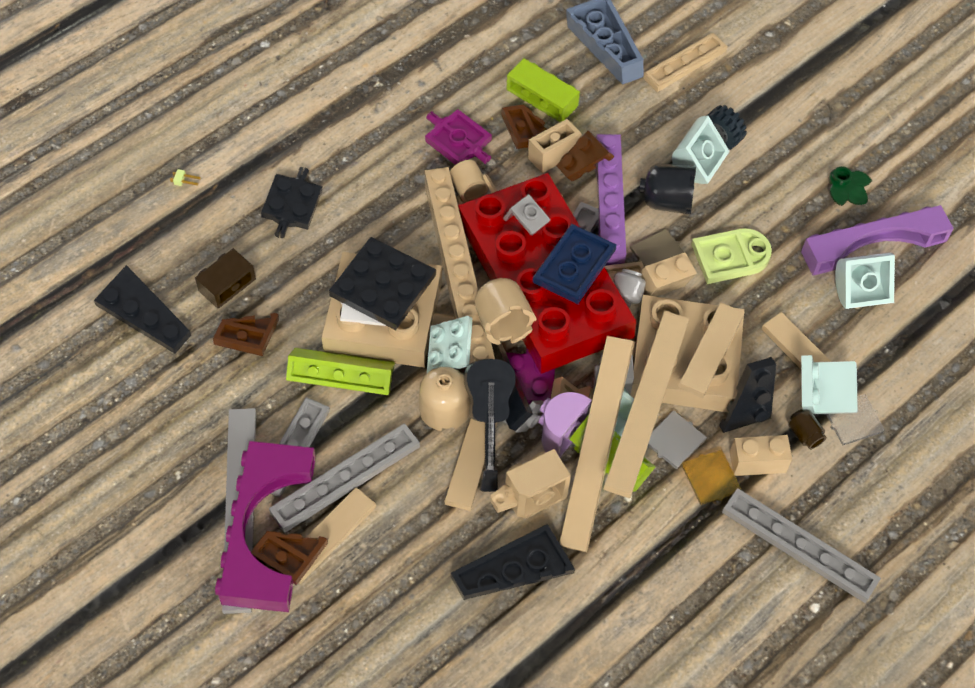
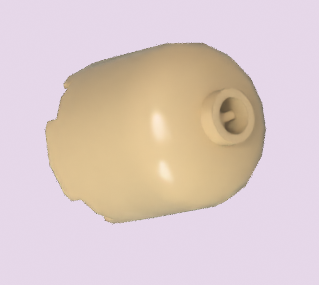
M508 278L493 279L485 283L475 297L477 313L484 332L491 343L500 345V341L510 340L511 343H516L532 332L531 325L536 321V316L517 282Z
M451 367L432 369L424 376L420 384L419 411L421 418L429 427L438 431H442V428H459L470 415V398L465 389L464 375L459 370Z

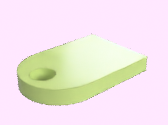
M745 228L694 238L691 244L707 284L759 273L768 265L772 253L771 245L763 234ZM760 246L764 251L755 252L752 247Z

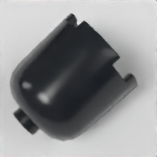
M655 164L650 167L646 178H641L639 192L644 193L646 204L655 210L691 214L696 166Z

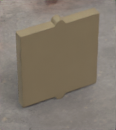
M667 229L630 246L631 251L639 262L642 261L644 267L684 253L679 246L680 242L675 241Z

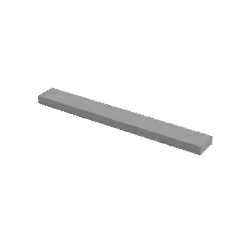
M255 408L229 409L224 551L226 552L229 542H226L228 525L232 526L234 517L231 516L233 500H238L239 491H236L238 475H243L244 467L241 466L242 453L244 450H248L249 441L256 442ZM254 510L248 520L245 534L246 545L250 552L253 550ZM222 605L223 614L252 613V608Z

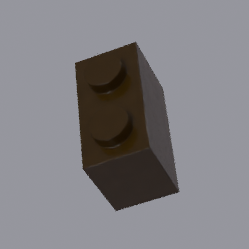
M232 248L229 252L219 256L217 261L208 268L202 269L198 276L195 277L198 291L219 309L255 281L256 276L253 265Z

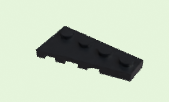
M546 524L451 572L450 577L463 600L573 574L575 573V568L549 525Z

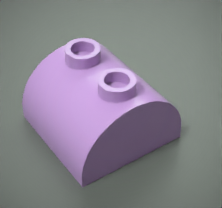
M566 392L552 399L547 398L540 408L543 414L538 423L543 426L542 446L546 453L555 449L559 457L563 455L573 443L569 440L570 437L589 415L591 399L580 393Z

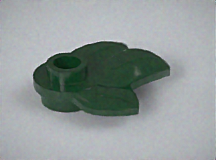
M843 166L831 171L829 175V182L832 185L830 195L834 202L840 206H843L847 201L856 205H863L868 202V196L864 187L869 185L872 179L867 174L861 171L851 172L850 169Z

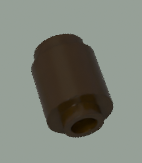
M800 409L791 415V421L788 426L803 446H807L811 450L826 440L824 428L810 410L803 411V409Z

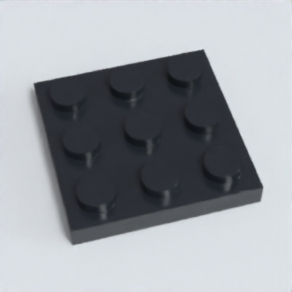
M370 237L330 288L329 296L397 330L435 278L436 269Z

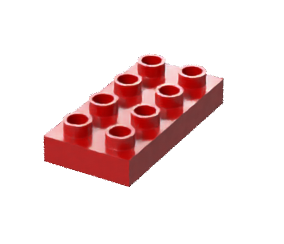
M548 173L458 205L464 233L490 281L498 278H508L517 282L536 316V321L531 325L532 332L522 340L541 374L604 350L607 336L626 340L635 337L636 319L605 267L579 304L533 283V276L570 225L574 224L580 227ZM528 194L550 218L549 223L533 235L529 234L514 215L507 221L503 219L510 208Z

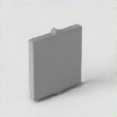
M673 410L652 431L648 446L658 454V458L665 459L675 469H678L707 437L692 426L693 423L691 421L687 422Z

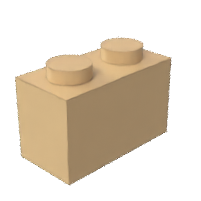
M566 119L529 139L528 159L541 173H544L561 161L581 138L582 133Z
M686 252L645 266L640 272L642 274L641 278L646 281L643 295L658 297L685 287L697 274Z
M788 435L735 438L730 449L733 475L786 473L792 461Z

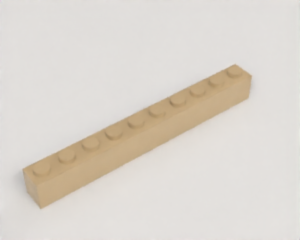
M449 167L425 170V190L454 317L458 319L470 316L473 319L469 364L477 360L495 359L492 344L484 332L475 306L478 287Z

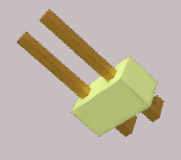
M177 169V172L172 173L175 177L170 178V181L178 186H182L183 183L198 186V183L185 181L184 179L189 177L200 180L201 177L187 175L185 170Z

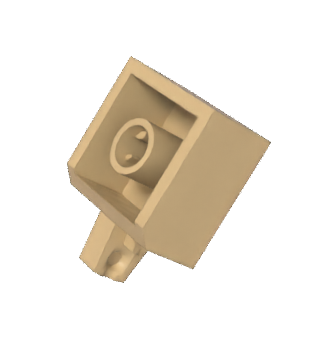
M555 449L547 453L542 451L524 464L518 463L513 465L506 472L505 485L490 495V501L498 513L512 508L517 516L528 518L566 499L571 475Z

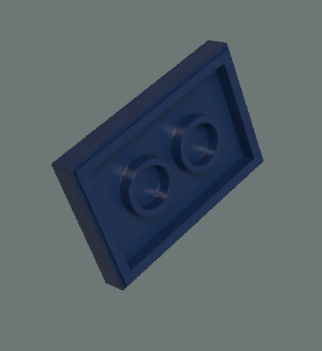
M571 224L533 276V283L579 304L616 251L617 244Z

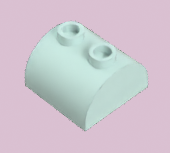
M702 116L694 122L673 152L672 162L674 165L696 166L694 182L708 184L730 151L709 116Z
M883 253L838 260L835 271L836 289L839 300L845 309L894 303L895 255L893 253Z

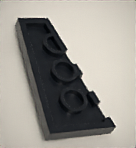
M127 265L94 299L97 307L174 354L191 336L190 330Z

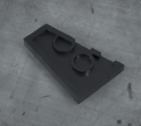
M772 357L746 365L736 387L738 394L734 401L729 402L727 418L722 419L719 424L723 433L771 419L776 375V362Z

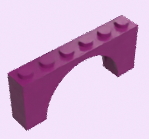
M249 441L248 450L243 451L241 466L244 467L243 475H238L236 491H239L238 500H233L231 507V516L234 517L232 526L228 525L226 532V542H229L227 552L223 551L221 556V568H224L222 578H217L215 594L219 596L221 605L289 612L294 587L292 576L281 574L265 567L252 555L246 545V527L253 510L266 496L289 485L308 484L312 481L316 462L314 448Z

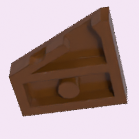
M524 104L503 107L501 110V116L516 149L528 148L529 139L547 130L544 127L545 122L535 116Z
M588 130L556 166L566 178L573 182L582 177L584 173L596 169V163L603 159L610 161L615 156Z
M270 313V318L255 319V315L245 316L241 319H222L213 337V343L217 346L263 356L278 324L279 314Z
M266 531L251 553L260 563L271 570L292 576L293 584L297 586L327 546L328 539L319 536V539L302 537V534L291 533L284 535L280 532Z

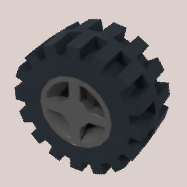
M719 105L706 116H709L727 148L731 150L745 138L747 127L743 124V118H739L740 114L738 112L735 113L733 108L730 107L728 109L726 105Z

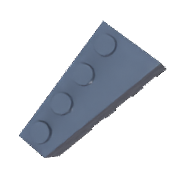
M591 0L566 9L567 27L622 85L644 77L643 58L611 0Z

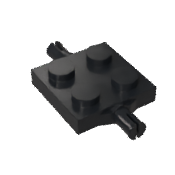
M300 167L296 178L276 174L261 211V217L273 220L278 224L275 236L278 238L279 236L281 239L285 237L288 227L309 229L322 194V186L305 181L309 173L307 168L303 171V167Z

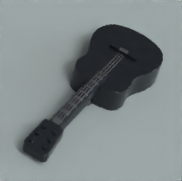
M498 359L474 361L467 366L464 372V385L470 398V417L475 421L485 422V470H482L480 491L495 492L498 490L497 470H495V423L505 421L509 417L508 402L514 389L516 378L512 366Z

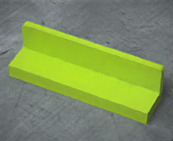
M294 348L288 355L286 380L389 395L395 362Z

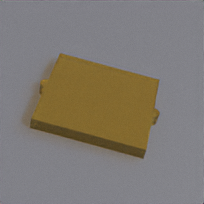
M722 450L707 455L700 454L698 458L681 464L700 505L715 500L722 501L724 497L734 494L737 488L741 490Z

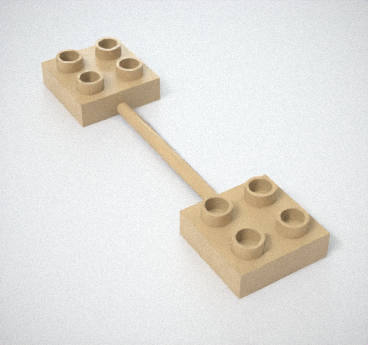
M342 252L336 281L357 255L356 253ZM427 264L436 269V276L397 330L388 326L340 321L342 304L331 297L322 334L324 352L391 361L396 364L425 368L431 326L455 319L453 315L436 313L442 285V266ZM643 295L639 310L636 342H634L632 351L634 357V381L630 396L635 398L663 313L667 311L689 318V322L662 403L729 413L727 410L729 402L735 400L738 392L736 387L739 380L744 316L704 398H701L678 387L718 305Z

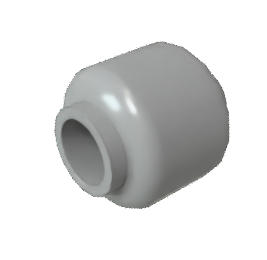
M623 269L622 272L614 275L613 283L628 308H630L631 303L638 304L641 302L646 281L641 278V273Z

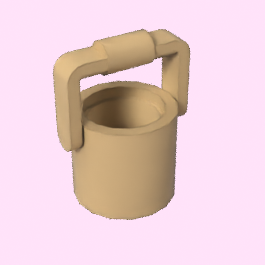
M473 160L462 161L450 170L453 186L458 193L456 200L459 205L484 196L488 189H490L491 193L497 191L487 174L483 175L477 163Z

